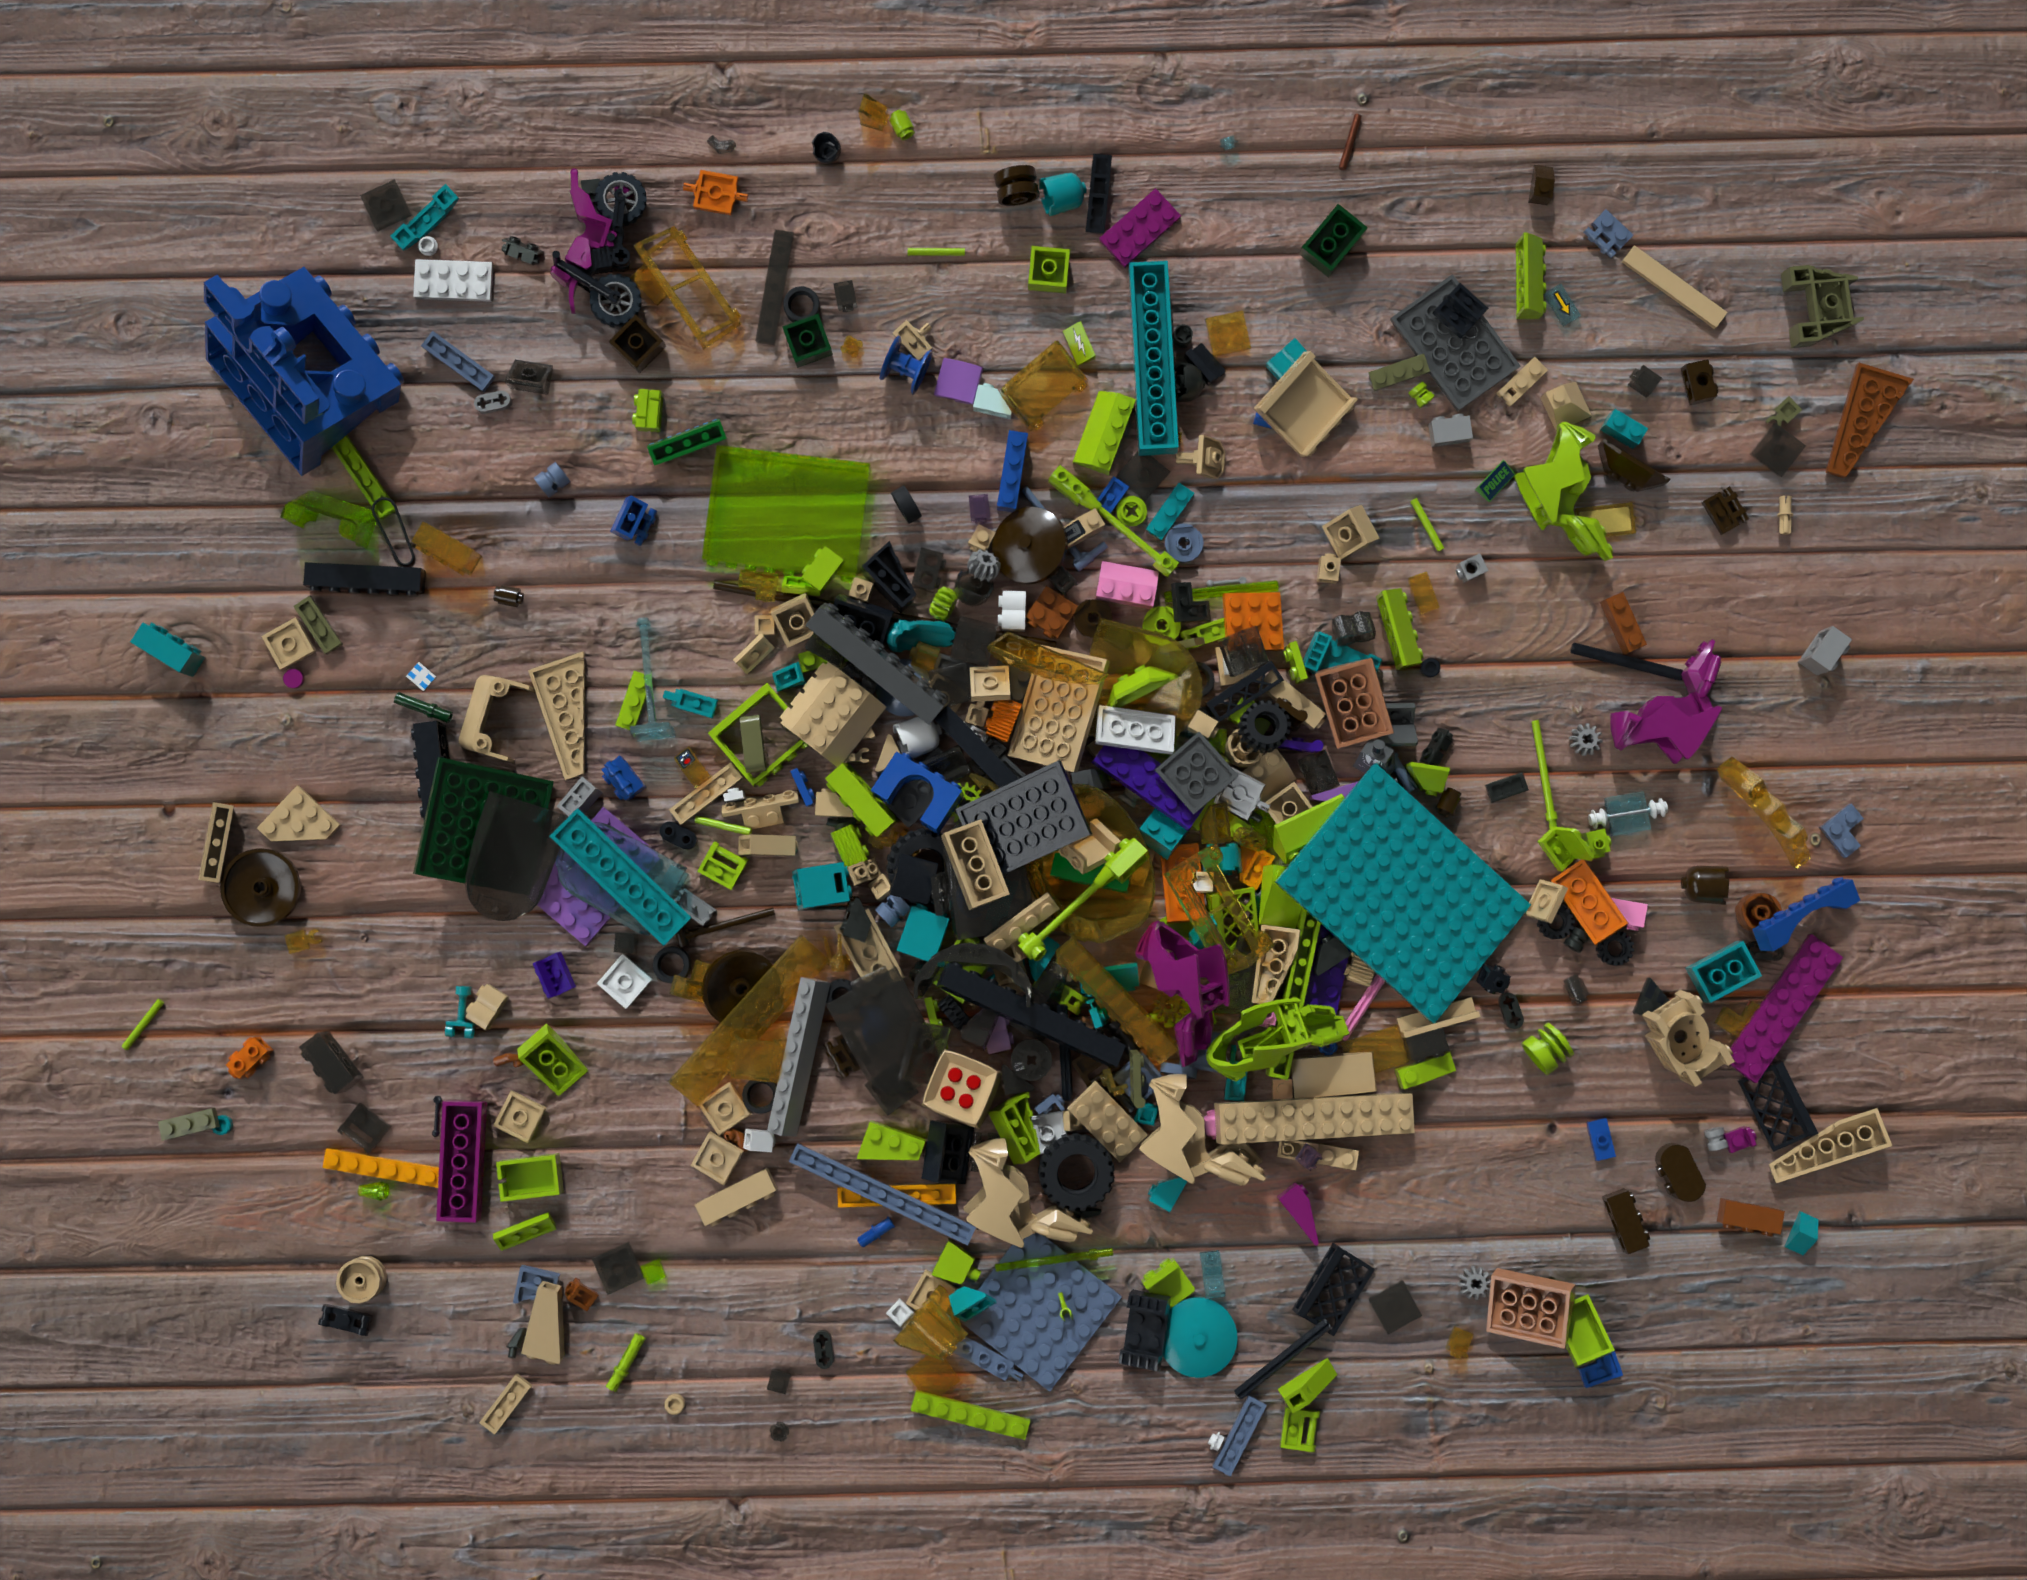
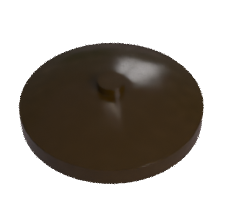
M1026 507L1012 512L1000 523L993 538L992 552L994 557L999 558L1001 563L1000 571L1006 577L1021 584H1036L1050 578L1061 567L1067 554L1068 537L1061 521L1051 512L1038 507Z
M264 848L247 850L236 856L224 870L220 883L221 898L226 910L239 922L255 927L271 926L288 917L296 907L301 892V881L294 864L285 855Z
M734 950L720 956L706 971L701 988L703 1003L711 1016L724 1025L730 1027L750 1026L761 1021L771 1012L779 996L780 981L775 967L763 955L751 950Z

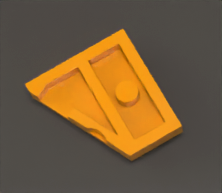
M1243 839L1240 843L1242 873L1239 874V881L1248 887H1254L1257 891L1262 882L1263 866L1271 865L1276 856Z

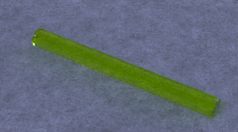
M1275 580L1192 589L1193 600L1223 597L1224 593L1275 592L1279 590V584ZM1171 591L1164 593L1165 602H1172Z

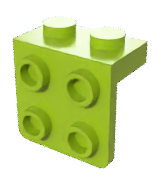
M1553 826L1537 841L1558 871H1563L1575 859L1592 861L1595 858L1591 847L1584 842L1582 834L1575 828Z
M1167 1258L1159 1264V1268L1145 1273L1141 1281L1150 1293L1170 1296L1171 1309L1192 1294L1195 1288L1174 1258Z

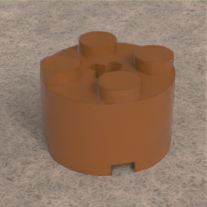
M1766 893L1748 894L1735 907L1738 923L1749 932H1753L1752 929L1757 927L1759 922L1771 919L1776 912L1782 911L1779 901L1774 896Z

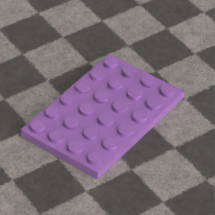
M602 807L591 820L647 875L663 858L605 807ZM566 852L558 858L533 887L530 896L527 895L584 946H587L622 906Z

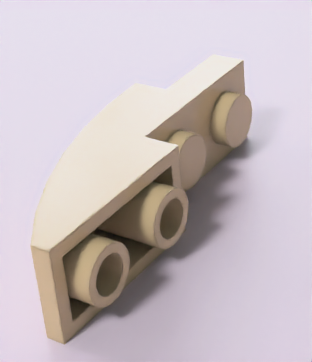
M1290 1140L1279 1142L1277 1157L1357 1170L1360 1150L1304 1140Z

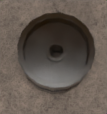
M1010 166L994 174L995 185L999 188L997 191L998 202L1003 206H1017L1030 203L1040 195L1038 184L1034 183L1037 180V176L1033 166Z

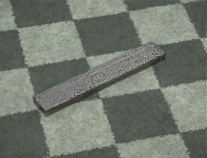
M776 229L774 231L755 340L757 343L775 345L794 232Z

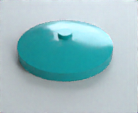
M1189 1297L1173 1306L1169 1310L1170 1315L1163 1354L1167 1363L1177 1372L1194 1378L1208 1377L1225 1368L1234 1356L1238 1340L1236 1325L1229 1312L1218 1302L1205 1297Z

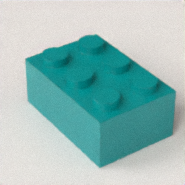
M142 622L130 641L179 673L191 677L195 675L206 658L200 654V649L193 645L190 646L182 638L169 633V630L152 622L150 625Z
M1735 941L1685 968L1703 1003H1712L1762 976L1744 941Z

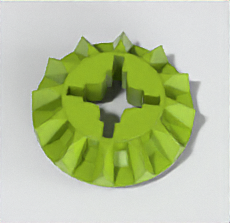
M1127 496L1118 503L1116 514L1124 525L1128 527L1137 526L1145 520L1147 507L1139 497ZM1137 505L1135 510L1136 516L1130 515L1126 517L1128 513L1127 508L1132 509Z

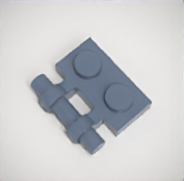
M1607 209L1591 224L1596 229L1595 232L1590 227L1583 232L1591 243L1594 242L1601 249V253L1607 254L1610 258L1616 254L1611 248L1612 246L1620 250L1633 237V234ZM1599 235H1603L1609 242H1604Z

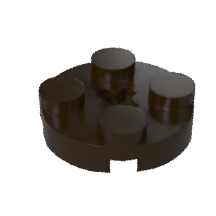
M1094 599L1083 601L1077 607L1074 616L1076 629L1083 636L1092 639L1103 636L1111 626L1113 619L1110 607L1105 602ZM1090 614H1091V615H1095V614L1098 615V617H1097V621H1098V622H1097V623H1095V622L1090 623V622H1089V619H1090V618H1089V615H1090Z

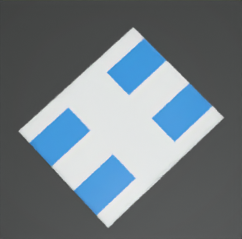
M418 662L406 677L424 691L436 676Z

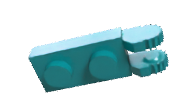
M1231 1045L1230 1060H1228L1230 1064L1240 1062L1235 1061L1236 1045ZM1245 1072L1246 1076L1238 1081H1233L1226 1077L1224 1100L1244 1101L1247 1072Z

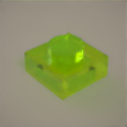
M660 1258L640 1266L647 1285L667 1277Z

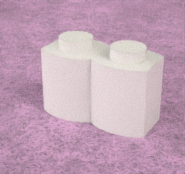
M1003 591V596L999 595L998 607H1002V615H998V626H1002V631L1025 632L1026 591Z

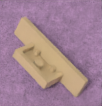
M788 790L782 794H768L761 798H748L741 802H728L722 805V817L742 814L745 827L752 829L784 823L781 806L798 803L799 793L798 791Z

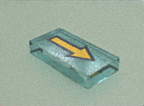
M1561 283L1543 294L1563 327L1581 316Z

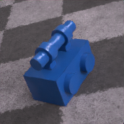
M632 495L625 498L610 532L625 540L632 539L635 534L637 538L634 543L641 546L649 535L648 530L651 524L653 525L656 520L657 511L650 508L648 514L645 513L648 504ZM643 519L644 523L641 529H638L639 523Z
M620 755L612 762L608 761L604 764L605 767L601 769L604 773L602 775L603 779L608 785L613 784L616 788L614 793L620 800L629 801L646 788L630 765Z

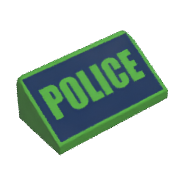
M1502 460L1475 490L1490 502L1514 477L1515 473L1506 461Z

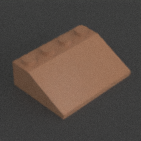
M1372 658L1337 665L1316 672L1315 676L1337 749L1394 733Z
M1497 1268L1491 1275L1486 1332L1565 1349L1573 1312L1576 1284Z

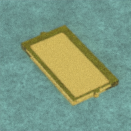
M1632 502L1575 509L1576 516L1597 519L1606 531L1605 537L1636 534V516H1634Z

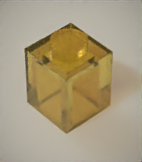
M919 641L917 646H913L909 657L912 658L910 665L933 672L941 648Z

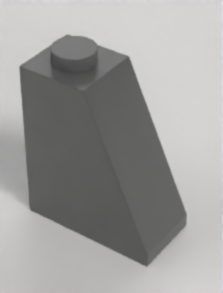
M1101 769L1078 771L1070 775L1075 795L1112 788L1109 775Z

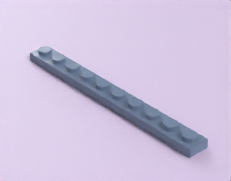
M797 1143L789 1162L963 1244H969L976 1229L975 1226L799 1143Z

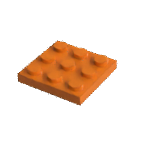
M1280 592L1224 593L1222 595L1226 652L1284 650Z

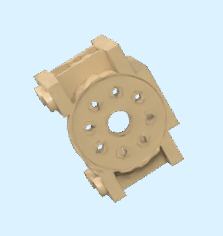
M1679 990L1674 994L1676 997L1653 1012L1647 1011L1642 1014L1651 1030L1645 1037L1664 1068L1676 1073L1680 1080L1696 1087L1702 1083L1700 1079L1723 1064L1729 1066L1735 1061L1731 1056L1733 1052L1728 1045L1709 1039L1707 1023L1701 1016L1705 1011L1702 1008L1703 1002L1699 996ZM1678 1030L1685 1032V1039L1682 1042H1676L1674 1039V1035Z

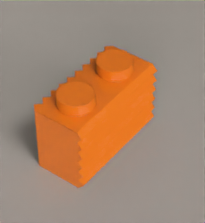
M1013 700L994 701L991 707V711H994L992 718H987L984 726L987 729L986 735L1007 743L1022 704Z

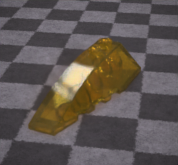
M1006 632L987 646V650L995 659L1016 667L1020 671L1046 679L1074 684L1098 685L1108 676L1103 671L1011 632Z

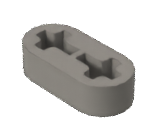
M505 391L482 394L477 396L474 401L475 408L482 414L505 410L512 404L511 396ZM501 396L507 399L503 405L500 402H495L501 400ZM482 400H485L487 403L491 402L486 404L484 409L479 406L482 404Z

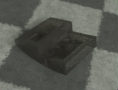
M1257 626L1236 632L1218 641L1230 677H1235L1249 669H1256L1269 662Z

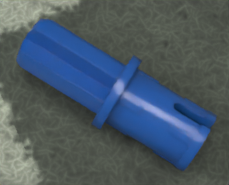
M888 1216L876 1226L872 1225V1228L859 1236L857 1241L861 1247H865L877 1238L881 1239V1236L895 1228V1225Z

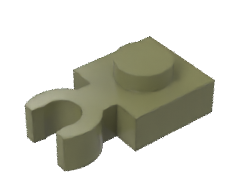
M1788 396L1773 410L1777 415L1767 418L1765 422L1769 423L1771 420H1775L1776 426L1772 429L1775 431L1780 428L1782 421L1786 424L1789 423L1802 409Z

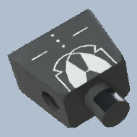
M1368 740L1353 767L1366 773L1374 763H1377L1391 776L1395 770L1394 750L1385 746L1382 740Z

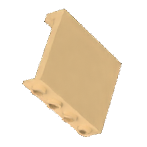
M1311 351L1303 352L1253 408L1301 457L1314 454L1317 450L1316 446L1329 437L1330 430L1333 427L1336 428L1342 422L1341 418L1354 409V403L1358 400L1357 398H1351L1314 360L1316 356Z

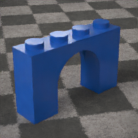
M896 751L872 787L871 792L873 796L890 805L899 790L906 783L913 780L927 782L933 787L934 795L932 802L920 821L923 826L939 835L964 797L961 790L962 787L955 782L950 784L945 781V777L940 773L935 772L934 774L929 771L925 764L921 762L917 764L912 761L913 758L904 752L900 754Z

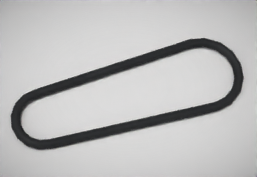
M378 498L372 505V514L398 564L409 566L413 563L415 555L397 506L390 498ZM381 500H387L394 506L412 555V559L408 563H402L398 559L375 514V505Z

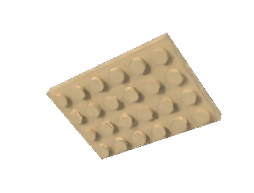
M1040 645L1007 756L1044 766L1061 760L1065 771L1078 772L1110 661Z

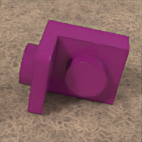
M1742 1126L1724 1134V1139L1728 1142L1727 1148L1729 1153L1749 1146H1757L1755 1142L1757 1140L1756 1134L1750 1127Z

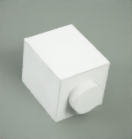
M745 1129L744 1149L772 1152V1147L775 1146L776 1142L774 1133L767 1130Z

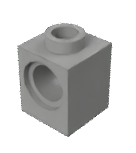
M1481 554L1460 562L1456 565L1457 569L1455 570L1459 580H1463V583L1489 571ZM1467 565L1474 567L1475 571L1473 574L1467 572Z

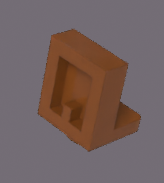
M575 1278L573 1282H569L565 1289L568 1301L585 1311L589 1310L599 1296L596 1291L582 1284L578 1278Z

